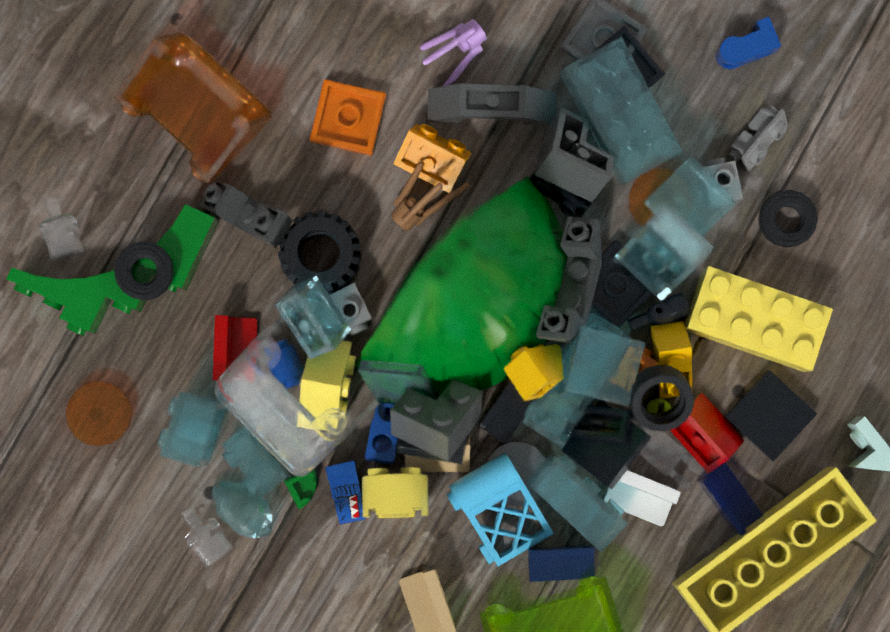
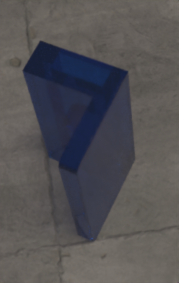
M723 463L709 474L707 473L697 480L735 534L742 536L747 532L745 528L763 516L726 463Z

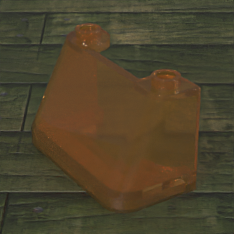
M182 33L154 38L113 96L127 114L134 117L137 115H150L193 155L189 160L191 172L198 179L206 183L214 181L265 127L272 117V113L266 105L199 44Z

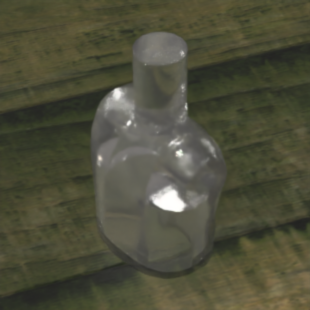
M58 197L46 199L45 203L50 218L40 224V230L47 245L50 259H61L83 252L75 216L72 214L62 215Z
M192 507L187 508L181 513L191 527L190 532L185 537V541L201 559L206 568L213 565L234 548L215 518H208L202 521Z

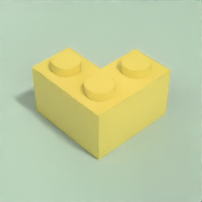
M313 336L301 379L298 414L299 427L336 433L339 420L345 421L348 401H343V397H348L351 378H347V374L353 375L356 363V356L351 355L352 342Z

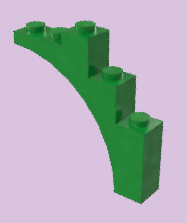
M186 204L172 227L156 243L165 249L172 258L174 276L168 290L175 293L178 287L187 291L219 224L216 218ZM146 258L139 259L132 268L134 279L143 284L152 281L157 272L155 263ZM11 268L6 278L15 283L14 290L32 297L35 292L45 297L42 303L59 311L62 306H65L59 318L68 322L67 329L84 336L86 331L96 334L112 300H114L112 307L127 314H130L132 309L142 312L146 303L145 300L134 299L121 290L116 283L114 270L87 278L56 279L35 276Z

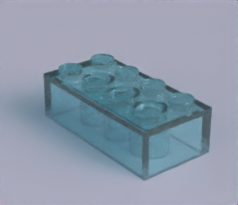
M622 37L566 66L559 72L582 116L590 121L589 129L600 149L614 156L612 172L619 185L637 178L683 152Z

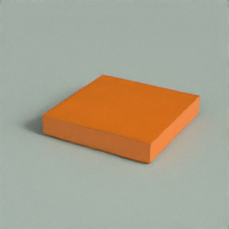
M324 79L309 141L319 145L373 156L386 93Z

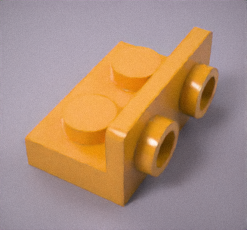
M415 124L408 131L393 164L412 174L417 164L422 163L423 168L418 177L434 186L442 183V190L450 194L472 153L466 150V146L455 139L447 140L437 135L438 131L426 124Z

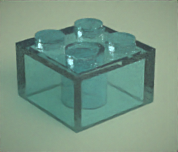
M665 203L614 257L654 295L663 300L700 265L714 247L674 209Z
M180 391L178 397L174 396L169 406L168 415L172 416L169 428H163L159 438L158 447L162 448L160 456L196 467L208 466L227 403L191 392Z

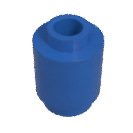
M284 339L263 350L266 355L264 360L277 387L284 385L287 390L301 383L304 366L294 345H289L287 339Z

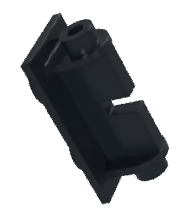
M535 172L530 178L534 183V187L543 196H548L567 216L582 217L596 200L594 199L590 202L534 175Z

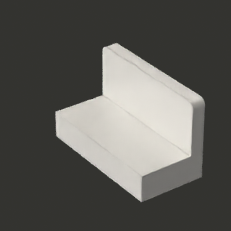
M627 470L613 489L608 487L603 502L658 526H664L672 503L677 504L681 492Z

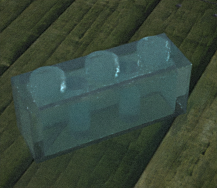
M551 453L525 482L602 553L628 524L621 517L625 511L612 499L606 503L597 494L601 489L588 477L581 480L574 473L578 467L564 454L558 458Z

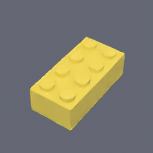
M708 266L701 272L689 308L690 314L687 315L684 325L689 333L802 372L813 371L833 309Z

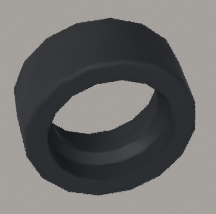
M655 365L645 368L635 376L629 386L628 399L634 417L642 426L652 431L664 432L677 428L687 420L693 410L694 396L692 389L684 375L671 366ZM659 383L674 384L680 393V398L674 407L662 413H650L645 410L641 400L646 390Z

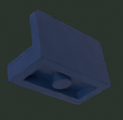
M592 544L527 549L530 582L595 578L594 554L596 553L595 547Z

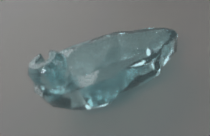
M220 481L214 484L212 496L216 505V514L223 522L230 525L234 532L247 538H259L271 533L273 525L270 507L267 501L258 495L251 486L246 483H232L229 481Z

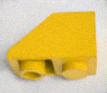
M684 322L651 326L653 359L658 362L657 365H667L679 370L687 379L692 389V346ZM658 384L661 399L680 396L679 389L674 384Z
M539 344L529 349L527 346L522 347L511 355L512 361L503 368L524 401L541 398L564 379L562 351L558 344L548 346Z

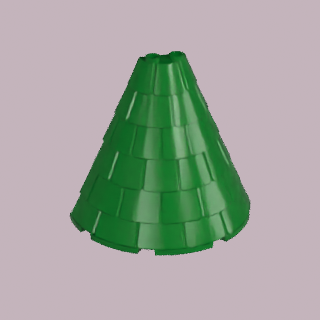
M528 176L464 217L416 268L357 358L355 366L380 384L398 391L405 392L407 388H410L427 397L439 398L453 379L479 391L509 379L503 368L512 361L511 355L525 346L529 349L539 344L545 345L548 339H540L536 336L544 305L555 307L568 256L560 246L563 231L549 201L534 187V183Z

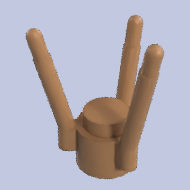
M418 163L401 194L393 202L396 208L391 213V217L401 228L410 231L415 225L420 226L426 218L461 195L470 185L468 183L463 184L424 211L423 207L443 188V184L438 183L419 202L412 197L407 200L406 198L423 168V164Z

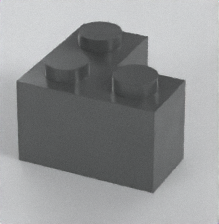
M561 107L543 133L534 175L592 202L611 178L614 156L586 143L590 121Z
M453 379L436 401L407 388L390 409L391 435L445 461H449L481 418L482 391Z

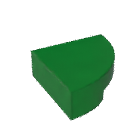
M314 466L284 481L299 510L306 506L315 494L317 473Z

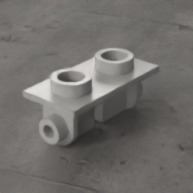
M771 105L761 108L748 125L756 134L752 136L744 130L730 146L731 151L728 155L736 162L742 159L747 172L754 165H759L764 160L770 145L774 140L778 141L787 130L788 122L785 111L781 109L778 112Z

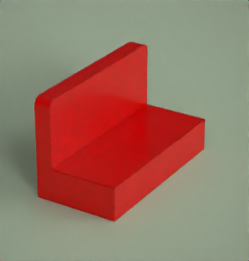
M215 315L213 381H256L258 320L256 318Z
M703 393L694 398L693 410L687 420L677 428L670 430L708 474L729 460L744 442L740 434Z

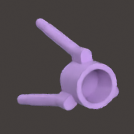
M471 19L466 24L460 23L454 29L420 46L421 50H426L453 37V40L423 60L424 65H428L455 46H458L463 52L470 51L443 86L452 85L472 59L483 51L480 44L487 40V37L481 26L474 19Z

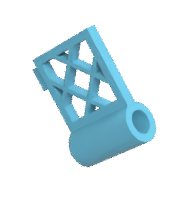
M506 452L449 485L451 492L447 493V497L454 509L458 511L462 508L483 542L478 547L488 564L495 561L497 566H500L554 534ZM521 490L525 497L522 510L505 507L508 496ZM529 505L534 513L527 512ZM486 509L498 511L494 527L480 524L476 515ZM503 513L520 516L515 532L499 528ZM525 518L538 520L543 527L542 530L533 535L521 533ZM485 532L492 533L490 539ZM497 534L513 538L511 548L501 554H498L494 548Z

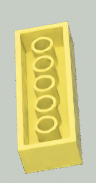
M827 466L672 583L708 632H730L877 522V520L837 467Z

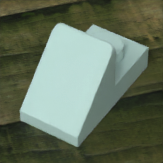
M856 417L849 422L847 426L852 431L849 434L851 439L859 448H866L867 451L851 462L848 467L890 471V447L866 417Z

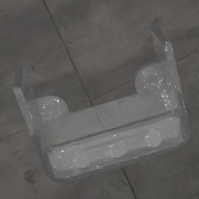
M287 310L258 335L223 372L216 382L215 394L218 400L291 474L306 476L371 415L379 403L374 400L354 420L344 411L337 408L327 409L315 418L280 383L270 370L280 360L281 351L273 339L282 332L292 315Z

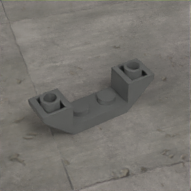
M460 83L428 89L427 122L459 123V118L523 120V125L548 126L556 115V93L526 85Z
M217 178L205 190L204 197L199 204L221 219L275 249L293 221L285 212L267 203L263 205Z
M568 216L560 245L568 256L562 284L555 307L544 305L536 334L537 338L570 342L587 324L602 266L601 226L599 219Z

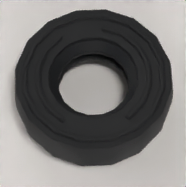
M793 190L779 191L768 197L761 206L758 217L760 230L765 238L774 245L784 248L797 247L809 240L815 232L818 221L817 210L811 199L803 193ZM783 207L794 208L800 216V223L793 231L781 229L776 222L777 212Z
M141 241L130 244L121 251L115 262L114 274L116 283L125 294L134 299L147 301L158 298L168 290L173 281L174 266L172 258L165 249L155 243ZM143 258L152 260L157 269L154 279L145 284L137 282L132 275L133 265Z

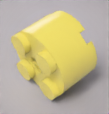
M416 467L401 468V474H389L386 468L368 469V476L362 477L363 517L370 518V511H376L378 518L415 517V511L417 510L422 511V517L428 516V476L422 475L421 468Z

